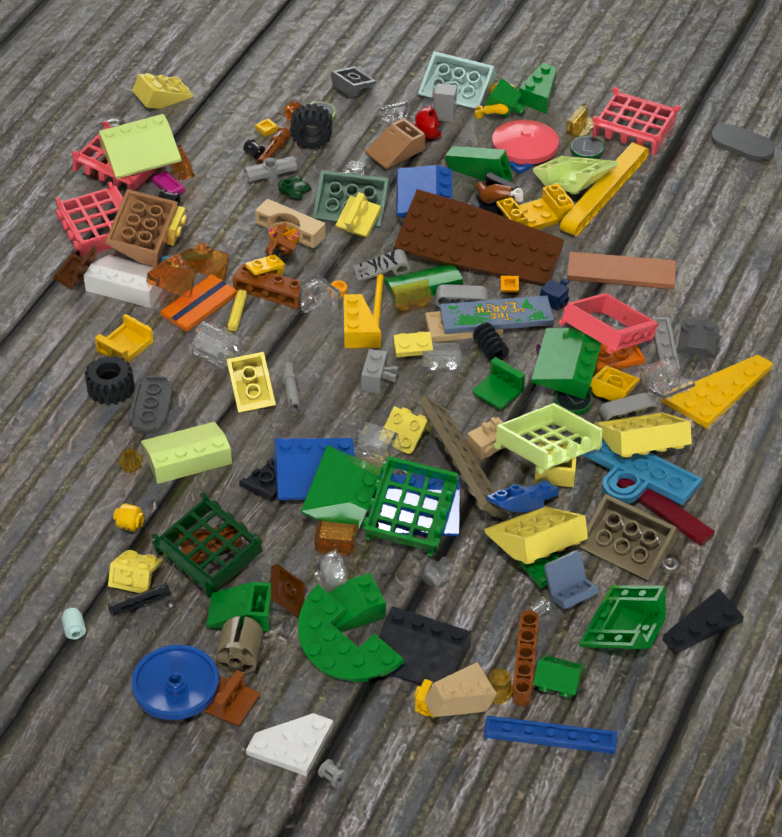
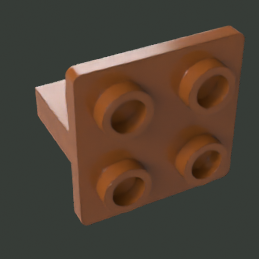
M284 222L282 226L278 225L273 235V238H275L274 242L270 240L265 250L267 256L271 255L275 248L283 256H291L297 244L282 237L287 223Z
M236 670L232 677H222L214 700L203 711L236 726H240L260 697V692L245 686L244 673Z

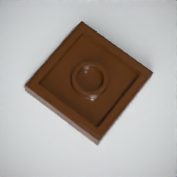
M276 563L271 566V600L299 618L304 603L305 583Z

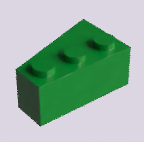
M542 62L519 87L521 97L518 102L547 114L556 83L557 67Z

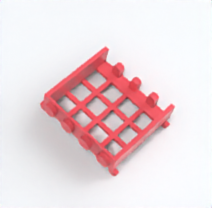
M614 87L612 92L615 94L599 118L597 116L592 118V121L595 122L593 124L592 136L596 137L600 130L604 128L606 129L605 137L607 139H611L613 131L621 133V143L623 144L627 143L629 136L637 138L636 144L641 146L644 145V141L651 142V155H655L675 124L677 111H680L681 107L675 105L672 108L621 93L619 88ZM616 107L621 108L619 113L613 112ZM625 110L636 112L633 118L622 115ZM640 114L651 117L648 122L637 119ZM610 116L615 117L613 122L607 121ZM620 118L630 121L628 126L617 124ZM655 118L666 121L663 126L652 124ZM634 123L645 125L642 131L631 128ZM649 127L660 130L657 135L646 132Z
M105 120L102 123V125L105 126L103 130L112 128L111 126H109L108 121ZM99 134L80 152L76 150L72 152L74 156V172H77L84 165L85 174L90 175L93 169L98 171L100 181L104 182L108 175L113 178V186L116 185L119 188L122 182L127 184V189L136 191L158 169L155 168L137 173L135 176L130 175L116 179L109 162L104 164L97 160L102 154L105 155L103 150L100 149Z
M108 182V189L106 188L61 202L59 197L55 198L58 209L55 210L57 219L61 220L63 230H67L69 240L73 241V247L76 252L80 253L81 257H85L93 246L97 248L95 253L113 248L106 244L109 233L99 236L97 229L107 226L111 229L114 220L109 221L106 215L118 212L123 200L116 185L113 186L112 182ZM111 202L115 206V208L103 211L101 205ZM95 207L98 208L100 213L90 216L85 211ZM82 212L83 218L72 221L71 214ZM103 217L105 223L94 226L91 222V219ZM87 221L90 226L77 230L75 224ZM92 231L95 235L94 238L83 240L80 234Z

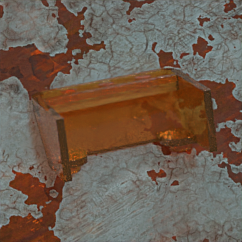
M200 242L167 257L147 273L146 282L191 298L195 272L207 276L212 274L225 281L230 254L208 247L206 243Z

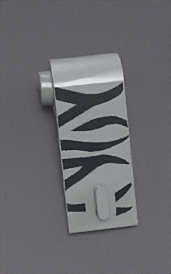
M401 249L391 251L354 266L359 283L390 270L396 276L409 273L411 270L407 255Z

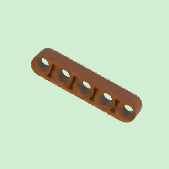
M532 610L523 611L519 621L512 701L518 706L528 705L532 698L539 623L538 614Z

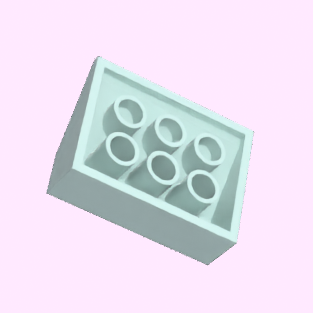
M434 51L418 95L432 99L433 89L436 90L438 83L457 86V105L475 109L478 105L482 106L489 94V88L494 84L497 76L495 67Z

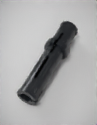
M164 583L158 587L133 596L127 595L125 599L109 603L108 609L113 617L128 610L130 612L134 611L136 607L170 596L171 592L168 584Z

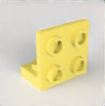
M127 550L110 563L108 586L136 593L149 590L152 572L162 564V559L157 558L155 555H140L136 551Z

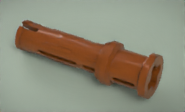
M286 127L278 128L277 134L271 137L270 144L257 159V165L263 164L265 159L272 158L278 149L284 147L285 141L291 137L289 129Z

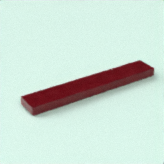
M623 478L618 480L616 485L624 489L635 483L630 479ZM649 488L636 500L667 523L677 527L681 533L700 546L714 536L715 531L665 496Z

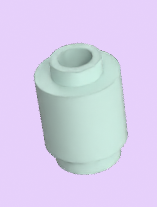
M77 608L66 609L61 618L65 636L69 639H79L86 632L82 613Z

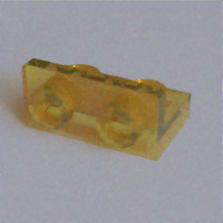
M428 279L392 287L395 305L393 306L394 308H399L400 311L411 309L410 305L416 304L417 307L428 305L427 301L432 300Z

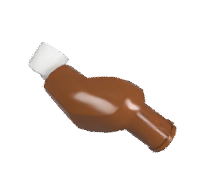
M478 182L475 186L480 200L486 204L510 198V196H514L516 202L523 201L524 195L520 188L511 191L510 186L493 184L487 187L484 182Z

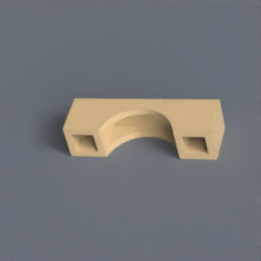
M266 199L255 210L256 224L271 230L278 227V225L282 226L285 222L287 227L294 228L299 232V242L309 247L315 248L326 237L325 223L272 200Z

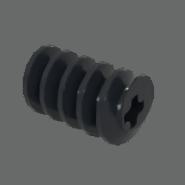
M489 322L480 324L474 330L473 339L488 361L491 362L495 357L502 361L508 356L509 348Z

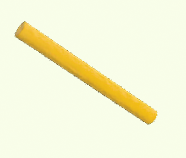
M382 274L377 275L373 309V317L378 326L380 323L384 280Z

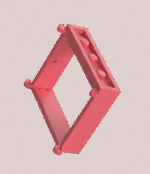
M607 293L568 303L564 307L562 319L559 320V325L564 326L567 322L609 347L606 350L608 354H611L613 350L617 351L642 342H649L653 339L659 325L658 322ZM597 312V314L602 315L605 313L628 327L616 330L590 314Z

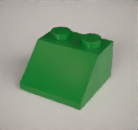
M544 655L538 660L533 685L538 686V689L541 691L550 692L552 689L559 691L561 696L571 697L578 693L586 665Z

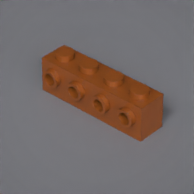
M243 263L233 275V288L237 291L240 289L246 290V294L297 310L307 298V283L269 271L254 275L246 268V264Z

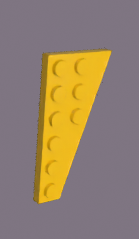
M757 354L661 396V402L708 429L772 369L773 363Z

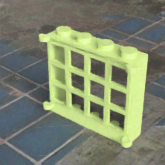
M553 403L497 425L496 443L493 444V447L495 449H500L501 445L539 466L536 468V472L542 474L546 469L594 449L599 450L602 446L603 429ZM548 425H552V426L555 427V426L558 425V426H560L561 428H558V429H556V430H552V429H550V428L547 427V426H548ZM543 429L548 433L540 436L533 431ZM568 430L574 435L565 437L559 433ZM528 434L534 437V439L528 441L521 436ZM555 436L561 440L552 443L546 438ZM579 437L582 438L581 444L572 441ZM541 441L547 446L541 448L534 443ZM568 443L567 450L559 447V445ZM553 448L552 455L548 454L547 450Z

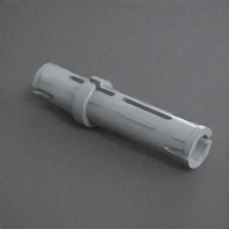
M285 362V365L282 364V381L286 388L288 409L295 412L301 408L296 385L297 376L294 374L293 363Z

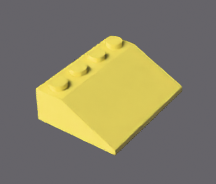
M664 412L594 423V425L603 429L602 438L610 449L625 458L632 457L634 453L645 455L649 454L652 450L663 452L667 451V448L670 447L682 449L684 445L692 444L691 421Z
M546 506L484 529L485 533L513 559L523 561L524 564L534 563L538 558L549 557L553 552L564 551L566 547L579 545L581 541L588 539L585 515Z

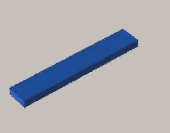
M486 716L484 738L615 754L617 732Z

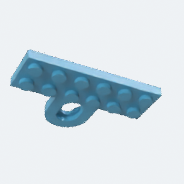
M603 438L602 446L599 450L594 449L582 454V456L611 469L603 478L602 493L626 504L638 500L649 488L684 505L702 485L703 478L652 453L645 455L634 453L632 457H621V455L614 453ZM623 478L630 479L635 483L624 489L616 485L618 480Z

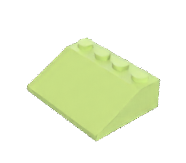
M164 114L99 131L101 148L116 179L181 162L177 145Z
M215 422L141 441L157 484L232 464L230 445L225 434Z

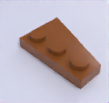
M227 526L219 534L226 540H230L237 532L230 526ZM207 529L195 532L193 536L202 542L211 533ZM179 533V539L184 536L183 533ZM215 537L205 546L215 553L224 543ZM188 538L180 545L181 551L187 555L197 545ZM242 538L237 539L232 545L235 547L242 545ZM201 549L191 559L195 563H200L207 560L210 556Z

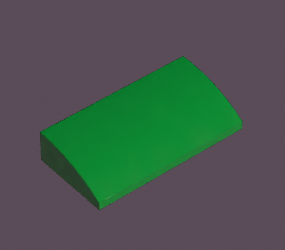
M443 265L384 278V283L394 304L435 296L439 285H463V278L455 266Z

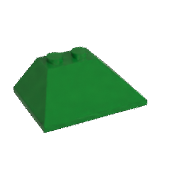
M327 445L300 513L356 536L368 511L370 500L374 495L376 482L380 479L381 468Z
M611 585L581 638L579 646L650 649L666 619L665 586Z

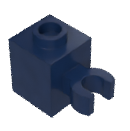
M565 278L561 279L559 283L550 280L541 288L540 296L547 295L550 307L559 311L569 301V287L567 285L570 281Z

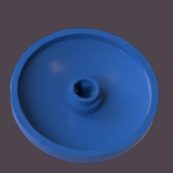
M169 645L150 652L138 663L132 676L133 695L138 705L148 714L165 720L185 719L202 712L214 700L219 688L218 670L214 661L202 650L188 645Z

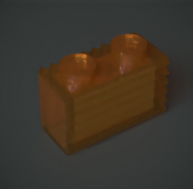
M318 521L314 539L315 550L324 553L339 552L344 555H354L358 540V525Z

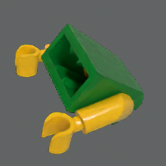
M501 78L498 84L494 83L489 88L490 95L484 104V108L478 105L475 108L474 116L479 119L484 116V113H497L508 117L512 110L521 115L525 109V106L518 102L521 93L512 84Z

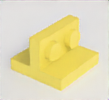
M358 192L356 197L350 195L336 223V227L368 239L382 207L368 202L363 193Z

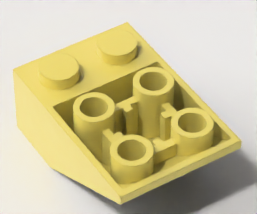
M149 73L138 74L132 89L134 94L147 108L162 109L193 97L189 88L176 76H155Z
M541 441L538 442V446L541 448L547 446ZM568 443L559 445V447L567 450ZM554 449L547 450L548 454L552 455ZM576 457L546 469L542 474L537 473L535 469L534 484H538L540 481H549L555 486L574 487Z

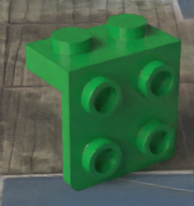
M495 357L491 360L490 375L473 389V395L498 410H502L524 391L525 374Z

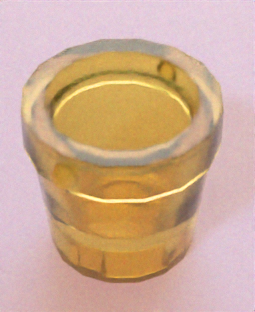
M501 668L492 670L488 680L497 693L493 703H506L511 699L513 691L510 674L507 670Z

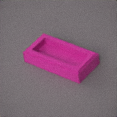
M166 171L151 177L152 183L161 191L166 189L173 194L179 193L181 195L185 193V187Z

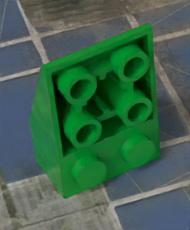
M249 582L212 593L206 628L222 629L227 620L235 616H241L240 630H242L245 617H249L260 624L262 631L269 632L273 607L271 583Z

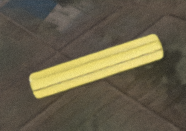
M240 289L237 291L228 322L229 331L235 332L238 329L247 298L246 290Z

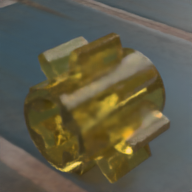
M126 449L123 453H120V459H118L119 467H123L124 472L132 473L137 471L138 468H142V454L138 455L137 449Z

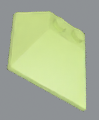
M560 156L533 168V172L545 186L558 183L569 194H579L581 190L586 189L616 167L618 161Z

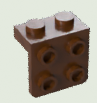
M93 246L84 259L72 252L57 271L54 279L71 290L76 284L79 286L84 279V273L97 256L95 254L97 248Z

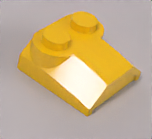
M606 365L592 378L591 391L597 397L610 401L628 397L640 382V378Z

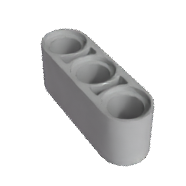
M443 284L439 285L436 289L435 304L439 308L440 304L488 300V290L483 286Z
M640 393L604 403L599 408V413L604 421L657 412V407L648 393Z

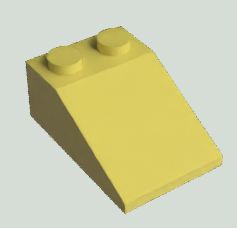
M264 352L227 359V368L238 413L276 406Z

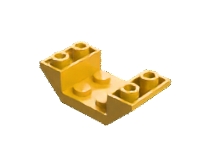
M556 183L543 187L541 199L518 205L510 197L497 201L496 205L506 218L540 230L558 224L574 207V202L562 187Z

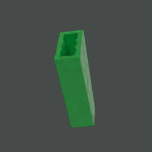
M452 146L445 155L448 168L452 169V171L482 181L486 180V175L489 172L509 182L513 179L508 156L504 149Z

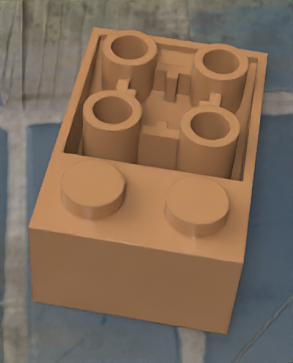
M402 118L392 123L365 151V154L387 170L425 150V133L405 118Z

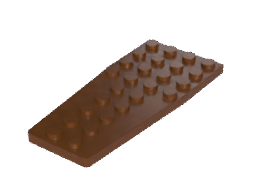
M417 189L394 244V250L401 249L408 255L435 263L497 277L519 276V281L544 286L552 279L564 246V240L473 205Z

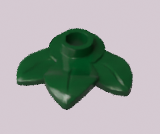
M290 176L278 182V190L281 193L288 194L296 199H302V193L312 189L308 183L302 181V178L298 176Z

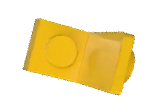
M275 254L246 263V268L254 275L268 271L282 276L284 273L285 263Z

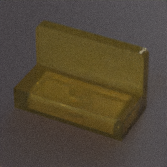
M582 103L567 120V135L576 138L588 136L593 130L595 122L592 121V117L587 116L588 105Z

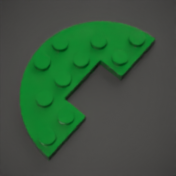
M317 584L312 589L300 611L298 635L307 658L319 671L336 680L366 682L368 679L380 675L383 677L393 672L405 662L398 653L375 633L360 647L356 646L334 626L347 613L346 608L320 585Z

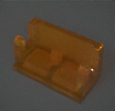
M181 144L177 145L181 162L170 164L174 174L184 172L183 175L177 177L178 180H184L191 176L195 177L192 166Z

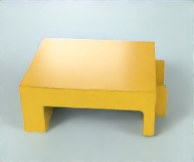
M125 314L122 316L123 324L107 337L101 334L95 337L96 351L102 355L122 357L125 361L130 362L150 346L154 340L153 331L148 325H144L134 317Z

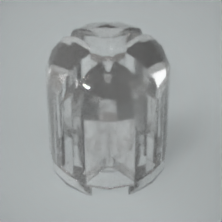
M203 321L195 330L197 335L194 342H190L188 347L189 353L222 370L228 369L227 359L240 357L242 340L211 322Z

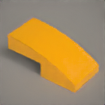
M500 276L501 292H519V276Z

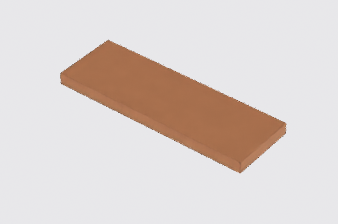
M570 252L567 280L674 289L676 261Z

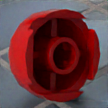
M432 105L419 110L413 125L425 133V139L431 140L441 137L442 132L441 130L438 131L440 123L434 108L432 109Z

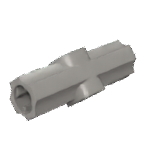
M294 156L279 160L267 158L263 161V164L245 168L244 173L247 182L264 178L272 181L276 180L280 174L296 171L297 164Z

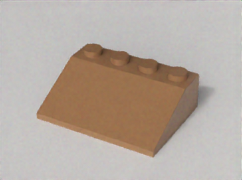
M127 189L107 236L106 244L141 264L157 267L168 240L169 227L177 211L178 202Z

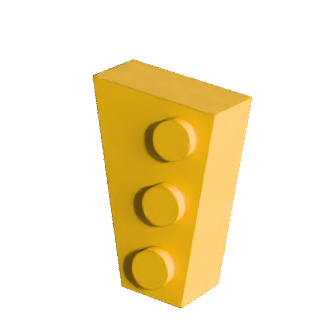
M345 294L344 348H381V330L363 295Z

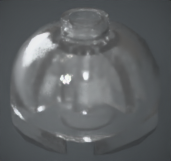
M338 549L324 554L317 563L318 571L315 572L318 584L323 583L326 589L333 591L347 582L345 576H348L341 555H338Z

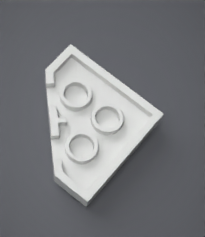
M313 713L256 732L246 749V755L307 776L333 727V720Z

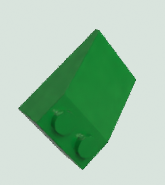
M371 573L351 578L329 593L347 610V613L334 624L341 632L386 618V602Z

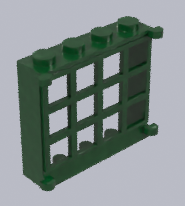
M202 492L200 494V497L203 498L202 501L160 537L156 533L151 536L155 539L152 541L156 554L159 555L163 552L167 562H175L181 574L186 572L190 576L192 583L195 586L200 584L204 589L206 597L210 598L212 593L222 588L263 550L261 547L262 540L257 534H251L242 522L238 523L229 511H223L217 501H211L207 494ZM210 511H212V512H211L209 515H207L203 520L201 519V518H203L207 513H209ZM215 515L224 521L216 530L207 524ZM198 522V524L195 527H193L189 532L187 531ZM228 525L237 532L230 540H226L219 534ZM203 526L211 534L200 542L193 534ZM179 533H183L184 536L173 544L179 538ZM241 536L250 543L242 551L232 545ZM216 537L224 545L213 553L205 545ZM189 538L197 546L186 555L178 547ZM227 548H230L237 555L226 564L218 556ZM202 549L210 557L199 566L191 557ZM215 560L223 568L211 576L204 568Z

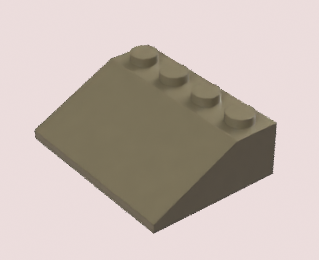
M605 494L587 526L588 539L581 541L577 547L649 582L671 552L680 533L677 527Z

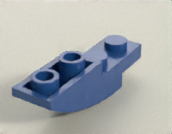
M540 481L538 484L522 488L520 485H511L509 488L487 495V500L509 511L529 512L543 508L544 500L559 495V488L549 481Z

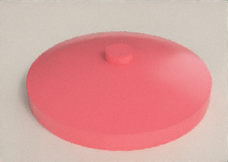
M514 120L502 124L494 131L492 147L493 149L506 150L509 162L538 164L551 159L557 153L559 137L551 127L544 123L533 120Z

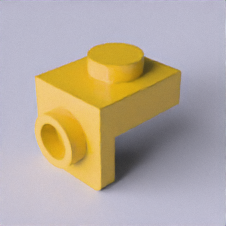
M424 679L422 686L416 688L414 694L415 711L421 715L433 717L424 702L433 685V681Z

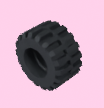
M306 104V106L301 105L299 109L296 108L292 114L290 125L292 140L294 142L297 141V145H302L303 148L309 147L313 149L316 147L318 149L320 146H325L326 142L330 141L332 135V115L329 114L327 109H323V106L320 105L318 107L317 104ZM307 125H313V126H316V127H315V128H310V127H307Z
M105 356L104 358L99 357L97 358L98 360H93L91 365H88L87 370H85L89 397H92L93 401H98L99 404L106 403V405L111 403L118 404L120 401H125V398H129L134 391V379L130 363L125 361L124 358H118L117 356Z

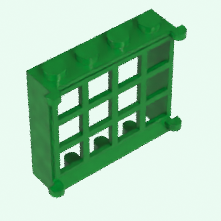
M388 456L387 461L383 462L381 466V480H377L375 485V498L370 500L369 510L371 511L369 517L366 516L364 519L363 528H365L367 535L365 540L370 541L371 537H376L429 551L427 556L432 557L433 553H437L459 481L458 473ZM394 468L408 472L404 484L390 481ZM412 473L426 476L422 489L409 486ZM430 478L444 481L441 493L427 490ZM389 485L402 489L399 501L385 498ZM407 490L421 493L417 506L403 503ZM425 495L439 498L436 510L422 507ZM383 503L397 506L393 519L380 515ZM402 507L415 510L412 523L398 520ZM420 512L434 515L430 528L416 525ZM381 520L392 523L390 531L376 528L377 521ZM396 524L410 528L408 536L395 533ZM414 529L428 532L427 539L423 540L412 537Z

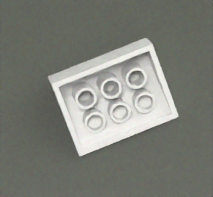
M107 255L89 266L84 273L85 289L88 292L151 308L174 273L171 270Z

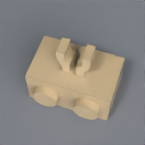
M493 417L490 422H483L482 426L467 433V445L480 460L506 448L502 445L500 449L493 447V444L496 443L497 425L504 423L499 417Z

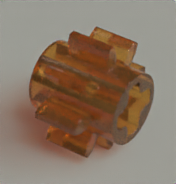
M290 101L283 108L285 111L284 116L290 120L295 109H299L301 104L298 101L296 103Z

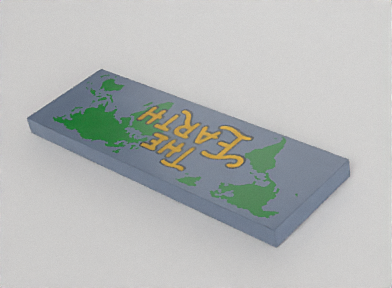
M547 295L440 304V314L445 334L473 332L480 324L489 322L495 330L554 324Z

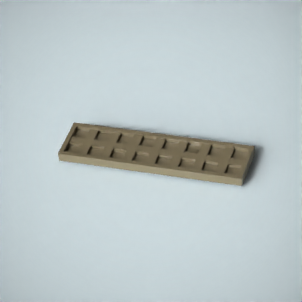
M423 396L419 400L423 407L422 411L429 417V424L437 431L438 439L446 446L444 448L445 451L453 458V465L460 470V477L468 484V491L476 498L477 506L482 511H488L494 518L498 517L504 521L510 515L506 509L487 500V495L495 493V490L449 412L441 405Z

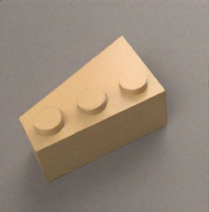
M478 662L433 683L424 702L433 717L487 712L497 693Z

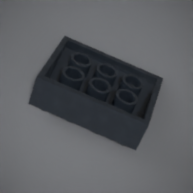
M392 606L383 623L379 638L398 653L405 662L387 675L422 686L424 679L435 683L458 672L470 648L471 631Z

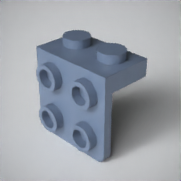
M577 550L544 566L551 600L563 609L572 608L575 604L588 600L593 595L599 593L598 585L586 579L582 556Z

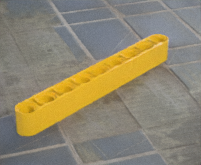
M632 142L616 159L618 165L598 179L564 216L560 223V230L577 237L646 160L649 149Z

